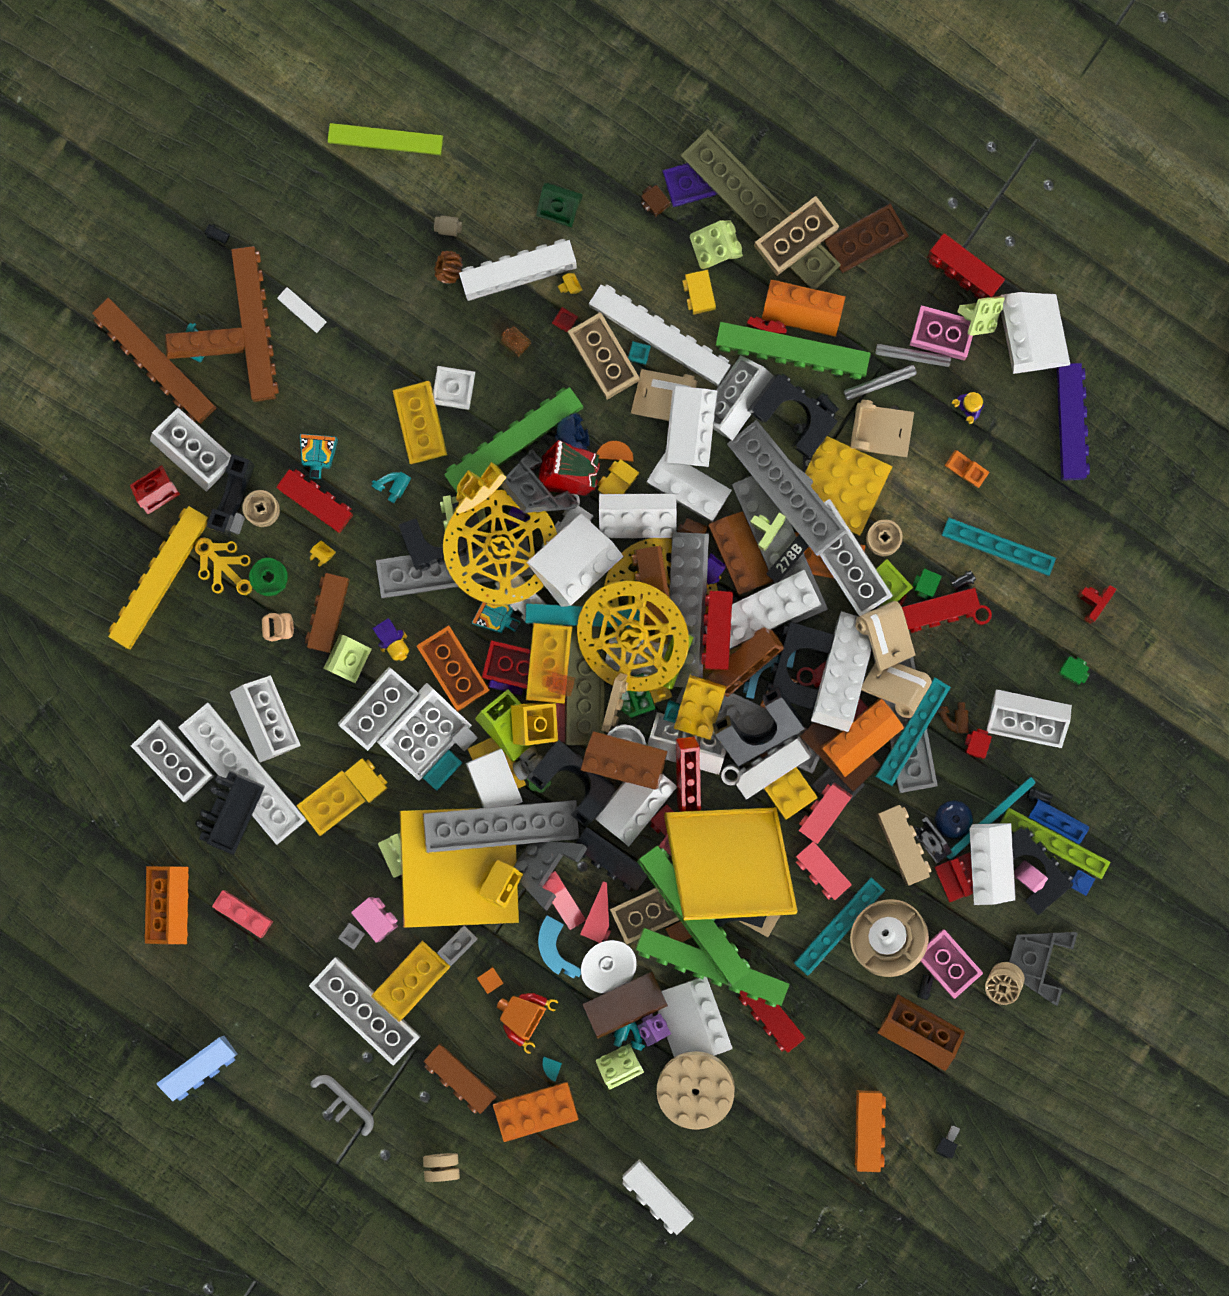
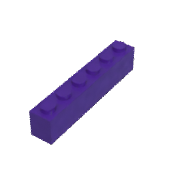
M1072 363L1068 366L1056 367L1061 480H1084L1090 473L1089 463H1086V456L1089 455V446L1085 444V437H1088V426L1084 425V418H1087V407L1083 405V399H1086V387H1083L1082 380H1085V368H1082V363Z

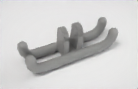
M320 1075L313 1079L310 1083L311 1087L316 1088L323 1083L339 1096L326 1110L328 1114L332 1113L336 1106L344 1101L347 1105L336 1116L335 1120L339 1122L350 1109H353L365 1121L361 1134L367 1136L374 1126L372 1115L335 1079L328 1075Z

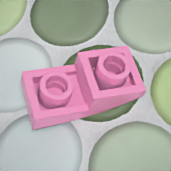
M1025 860L1014 871V877L1034 893L1042 889L1048 880L1044 874Z

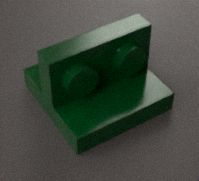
M544 183L536 216L572 228L583 194Z

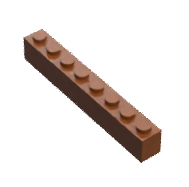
M254 246L231 249L251 398L253 402L276 399L279 388L278 383L274 382L273 375H276L275 363L272 364L271 356H274L273 346L269 345L268 340L271 337L270 326L266 325V319L269 318L267 307H264L263 300H266L265 288H261V281H264L263 271L259 270L258 263L261 262L260 251H256Z
M109 298L92 313L96 317L94 321L100 328L105 326L109 330L107 335L114 342L118 340L122 344L120 348L127 355L131 353L135 357L133 361L140 368L144 366L149 371L146 375L153 382L158 380L162 384L159 388L167 396L171 394L175 398L173 402L180 409L184 407L188 411L186 415L194 422L197 420L201 424L216 409L200 390L167 359L154 343Z

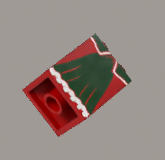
M558 440L541 457L543 462L540 466L538 479L548 491L559 493L568 491L570 494L586 496L596 488L598 482L596 474L600 467L598 463L599 455Z

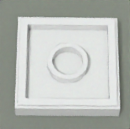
M438 366L433 391L435 404L469 410L475 372Z

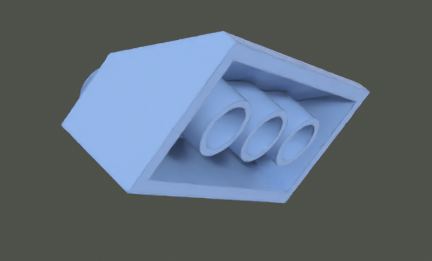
M221 1036L156 1084L172 1101L176 1099L181 1101L189 1095L187 1093L189 1089L193 1087L196 1090L203 1085L204 1078L207 1076L212 1078L220 1072L219 1067L224 1064L227 1067L233 1063L237 1052L227 1038Z

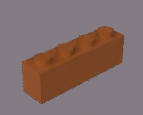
M242 328L171 333L165 336L167 359L243 353L245 346Z
M326 573L325 577H321L319 588H322L321 594L316 596L314 604L317 607L316 613L312 614L310 619V625H312L311 633L308 632L305 643L308 644L307 648L331 653L350 581L348 578Z
M765 627L755 632L749 641L742 643L735 653L729 655V670H712L708 678L712 682L727 686L724 696L729 697L780 653L784 646L772 630Z
M441 1043L423 1061L426 1063L424 1067L431 1074L434 1072L440 1076L438 1080L445 1087L451 1086L455 1090L453 1094L460 1100L464 1098L469 1103L467 1107L475 1114L477 1111L481 1114L497 1096Z

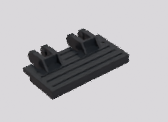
M229 770L226 778L218 775L215 780L219 784L231 788L228 792L216 786H212L210 789L212 793L226 800L217 797L211 812L205 809L200 811L203 817L214 821L215 824L212 825L199 819L196 820L195 824L197 827L211 832L209 834L202 831L199 837L200 840L234 855L265 786Z

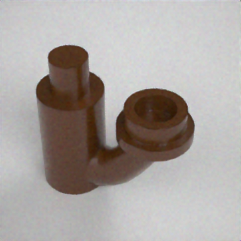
M965 702L957 703L958 710H955V723L946 714L950 713L948 706H940L936 713H939L944 724L951 731L957 734L969 733L968 710H965Z

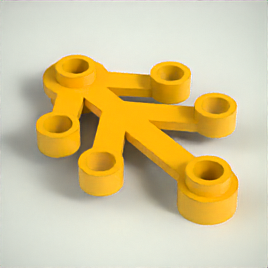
M204 537L198 539L195 543V551L200 555L199 578L202 580L210 578V571L208 570L209 557L214 562L213 592L219 594L224 590V586L221 583L223 571L236 584L238 593L248 595L252 591L251 583L248 580H242L227 564H240L247 567L251 563L250 557L247 555L219 557L214 551L227 550L229 553H235L238 549L237 544L233 541L213 543L210 539ZM203 544L208 545V549L206 551H203L201 549V546ZM230 544L235 545V549L232 551L228 549ZM247 557L248 563L242 564V558ZM202 571H207V577L203 578L201 576ZM217 584L221 585V589L219 591H215L214 589L215 585ZM243 584L248 585L247 591H242L241 587Z

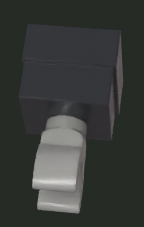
M951 1126L947 1138L942 1137L934 1152L949 1160L952 1159L958 1146L953 1141L960 1128Z

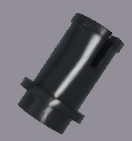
M209 224L204 233L207 235V238L211 237L225 245L230 234L215 227V224Z
M824 392L816 399L824 410L828 409L833 414L839 410L828 398V394L825 395Z
M970 570L968 572L965 571V574L950 582L956 592L969 584L973 585L976 578Z
M1037 787L1028 790L1027 799H1030V802H1033V800L1038 801L1039 799L1050 805L1051 801L1044 799V797L1052 799V793L1037 790Z
M922 975L919 991H916L918 998L928 1000L931 997L930 991L934 977Z

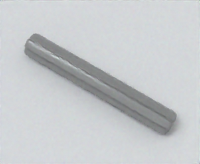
M877 344L875 351L877 355L945 367H949L951 362L950 356Z
M914 365L862 383L846 389L844 396L846 400H850L915 376L917 374Z

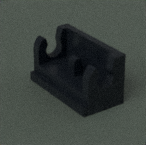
M925 817L922 819L923 827H914L917 834L915 837L937 864L951 854L952 851L929 819Z

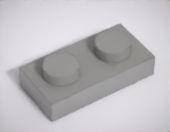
M464 925L437 953L452 966L478 938Z

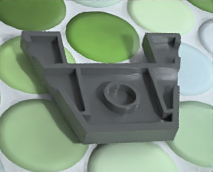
M533 449L514 467L501 484L523 513L574 509L578 505V502L568 491L553 497L531 471L540 467L543 462Z
M549 841L529 843L514 868L523 874L519 882L544 910L547 911L556 898L554 893L542 888L562 856L578 863L587 850L586 846L576 843Z
M1077 932L1016 935L1009 963L1015 964L1022 970L1025 978L1024 985L1057 1006L1062 989L1044 984V977L1053 945L1073 950Z

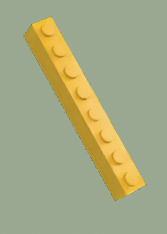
M190 506L181 511L179 515L180 521L170 529L169 539L167 542L163 541L160 545L159 555L151 560L148 566L150 567L148 573H144L138 582L140 586L137 591H132L128 598L130 600L129 604L121 609L118 615L120 616L118 622H114L108 631L110 633L109 638L131 650L195 546L196 541L206 528L209 518Z

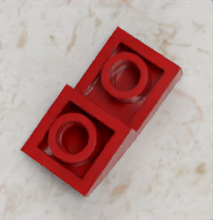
M756 316L755 318L750 317L746 325L753 329L782 335L787 333L786 325L778 320L775 322L771 320L768 326L764 325L766 322Z

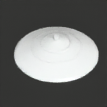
M615 940L601 942L590 949L585 955L581 965L582 979L587 987L595 992H610L631 981L636 971V956L633 950L623 942Z

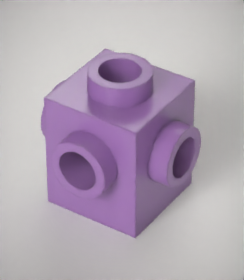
M650 1014L642 1019L643 1023L637 1026L647 1046L671 1034L667 1027V1022L661 1014L654 1017Z

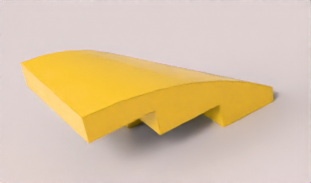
M491 462L481 477L470 470L466 472L457 485L456 500L459 502V505L455 508L456 512L460 514L477 506L503 483L506 476L497 465Z

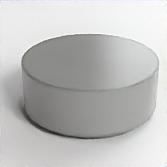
M519 760L513 764V770L518 779H526L530 774L526 763Z

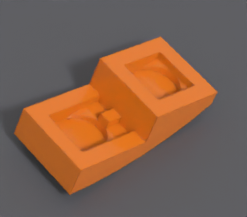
M958 450L953 452L945 464V467L977 488L981 486L989 474V471L976 462L971 461Z

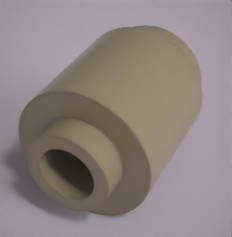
M443 215L435 217L434 232H438L440 235L456 237L458 233H461L462 222H459L458 217Z

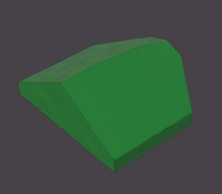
M644 673L635 675L634 677H642L644 676ZM626 690L625 694H622L621 699L624 702L621 711L631 718L656 709L650 690L642 692Z

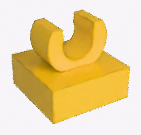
M567 273L562 276L564 283L558 286L561 293L569 291L570 294H577L583 290L575 273Z
M320 541L311 549L310 553L312 555L310 559L313 560L317 557L320 560L318 563L320 567L329 561L336 552L323 541Z
M664 686L650 690L654 704L672 698L670 689Z

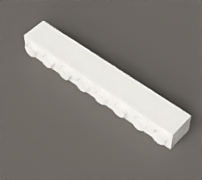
M600 285L589 302L590 308L598 313L601 312L606 318L718 387L730 369L729 360L721 355L719 357L712 354L713 350L705 345L699 346L693 337L681 335L680 330L675 326L671 325L669 327L663 323L664 320L659 316L654 315L653 317L647 313L648 310L643 306L638 305L637 307L631 303L632 300L627 296L617 295L615 293L616 290L611 286L606 285L604 287Z

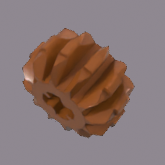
M453 251L441 252L434 268V275L437 277V280L446 284L456 282L463 266L460 255Z

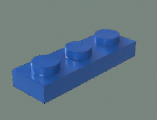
M1039 799L1029 814V818L1078 844L1082 842L1089 830V826Z

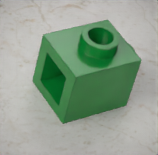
M923 569L921 575H917L913 582V586H915L914 591L917 592V596L925 600L928 597L932 599L942 576Z
M1071 656L1067 657L1058 672L1059 675L1076 685H1080L1081 682L1085 683L1090 675L1087 672L1089 670V667L1086 666L1087 662L1078 657L1074 659Z

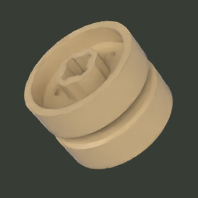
M256 490L245 498L243 513L246 519L253 525L267 527L278 519L280 506L272 494L264 490ZM264 506L265 510L259 512L258 507Z
M891 520L875 522L866 535L868 548L878 556H889L895 553L903 539L900 527ZM885 535L888 540L884 542L881 536Z
M1009 962L998 963L992 968L986 981V994L992 1001L1001 1005L1015 1002L1024 985V974L1015 964Z
M448 1153L423 1156V1167L432 1168L424 1171V1181L439 1182L460 1179L459 1168L451 1167L459 1164L458 1154Z

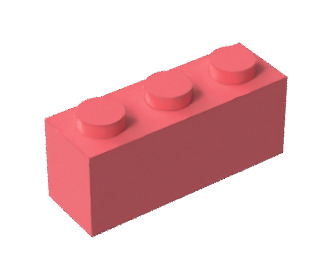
M835 782L832 786L828 784L821 793L824 797L821 801L816 800L810 808L813 812L809 817L805 815L799 823L802 826L799 831L816 844L820 842L853 796Z
M814 841L796 856L798 859L796 864L802 870H808L811 874L808 877L815 885L819 883L824 888L821 892L828 900L831 897L833 900H836L852 885Z
M222 890L212 906L260 938L264 937L273 923L271 919L226 890Z

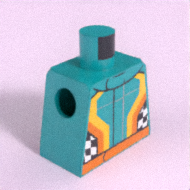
M300 434L302 465L310 467L309 478L321 479L322 468H331L338 443L337 437Z
M482 602L472 624L502 634L505 627L516 631L520 621L511 617L514 609L509 605H494Z

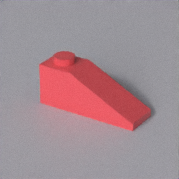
M557 872L551 873L543 888L555 894L556 898L552 903L569 930L586 921Z
M605 881L601 885L580 934L598 943H601L603 940L607 941L611 933L608 930L607 882Z

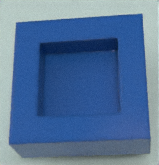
M1077 870L1072 881L1074 884L1071 888L1086 896L1095 878Z

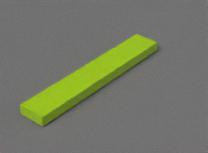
M330 123L328 143L441 156L443 136Z
M1011 808L1006 810L999 823H1011L1012 832H1015L1021 825L1025 828L1028 826L1035 834L1033 836L1037 842L1041 841L1047 847V851L1099 879L1103 878L1111 863Z

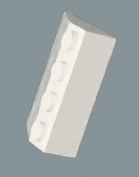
M1017 292L1001 295L1005 298L1001 315L1013 374L1070 365L1056 294Z
M580 513L526 563L559 605L565 607L571 606L623 555L608 537Z
M428 683L418 691V696L377 740V743L418 781L454 745L455 742L450 736L463 723L468 728L472 726Z
M704 976L703 980L696 978L662 991L668 1006L658 1010V1014H661L665 1019L667 1027L671 1032L667 1039L674 1057L693 1051L705 1052L715 1056L733 1049L707 977Z

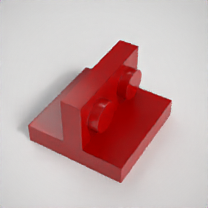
M162 465L130 485L137 503L140 507H143L147 514L180 495Z
M1110 585L1104 589L1100 596H1098L1099 592L1092 587L1081 589L1077 597L1092 606L1084 620L1090 624L1095 622L1117 589Z
M970 852L934 867L949 903L973 894Z

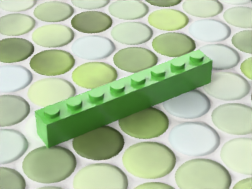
M720 322L716 347L722 352L730 353V350L738 351L737 354L741 356L752 354L757 355V359L767 360L772 358L775 359L776 363L780 364L791 362L794 363V366L805 368V365L813 367L812 370L823 372L825 369L830 370L831 374L834 375L850 374V378L853 379L865 378L870 358V352Z
M565 387L555 393V398L544 400L540 404L541 407L536 411L532 409L527 412L522 421H514L508 426L509 430L504 433L502 431L498 432L493 436V441L488 444L487 442L477 447L478 451L473 455L471 453L465 455L461 459L463 462L457 466L455 464L449 466L446 469L447 473L444 475L456 493L457 485L468 470L481 477L491 462L498 467L556 428L563 418L583 409V405L570 387L568 389H565Z
M656 846L642 856L637 863L728 987H731L751 972L748 969L750 965L744 958H740L737 954V947L732 942H728L726 932L722 927H717L714 922L715 919L683 920L673 864L667 859L669 857L667 852L663 848L660 849L659 846Z
M643 928L635 950L639 951L638 955L648 959L651 955L657 958L656 962L666 966L669 962L675 965L674 969L684 973L686 969L693 972L692 976L702 980L704 976L711 979L710 983L720 987L722 983L726 984L702 950ZM748 968L751 972L728 989L736 993H740V990L747 992V997L758 1000L760 997L766 1000L765 1004L776 1008L777 1004L782 1006L789 983Z

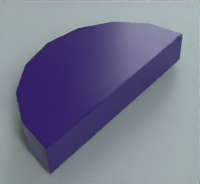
M489 680L488 687L502 692L509 689L512 694L522 695L523 693L522 688Z

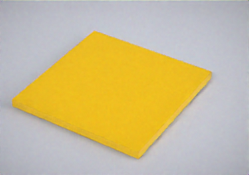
M777 807L665 813L664 818L683 920L792 915L797 913Z
M469 809L400 811L404 927L519 923L518 887H516L505 908L488 901L479 894L483 883H485L491 868L497 860L514 867L517 862L516 845L426 853L423 814Z

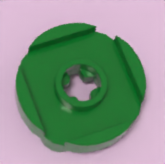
M263 558L258 560L251 569L249 581L257 593L264 596H275L286 588L288 572L280 561L273 558ZM266 572L274 575V578L269 583L263 579L267 575Z

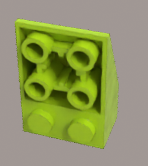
M508 689L484 708L475 719L514 762L532 745L513 744L511 705H519L521 703Z

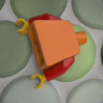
M535 993L521 994L519 997L513 996L509 1002L502 998L497 1004V1009L503 1011L500 1020L504 1023V1031L511 1041L518 1046H523L524 1051L530 1054L531 1052L526 1049V1046L530 1044L535 1047V1044L529 1041L546 1010L544 1006L550 1011H555V1009L550 1008V1003L558 1002L553 999L548 1001L546 997Z

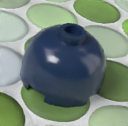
M571 414L558 423L555 439L556 442L559 440L573 447L587 450V446L590 445L587 429L583 430L580 423L583 419L579 414Z
M953 800L945 802L938 808L934 821L940 834L947 838L956 839L963 837L970 831V827L973 824V815L966 804Z

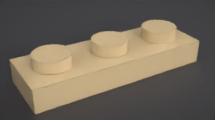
M620 673L615 678L602 731L609 733L618 724L619 717L617 713L618 710H621L624 702L621 699L622 694H625L628 687L626 674Z

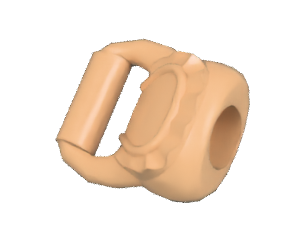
M269 613L261 619L262 635L265 640L278 641L280 639H289L294 634L293 618L289 613ZM269 618L274 620L275 634L270 637Z

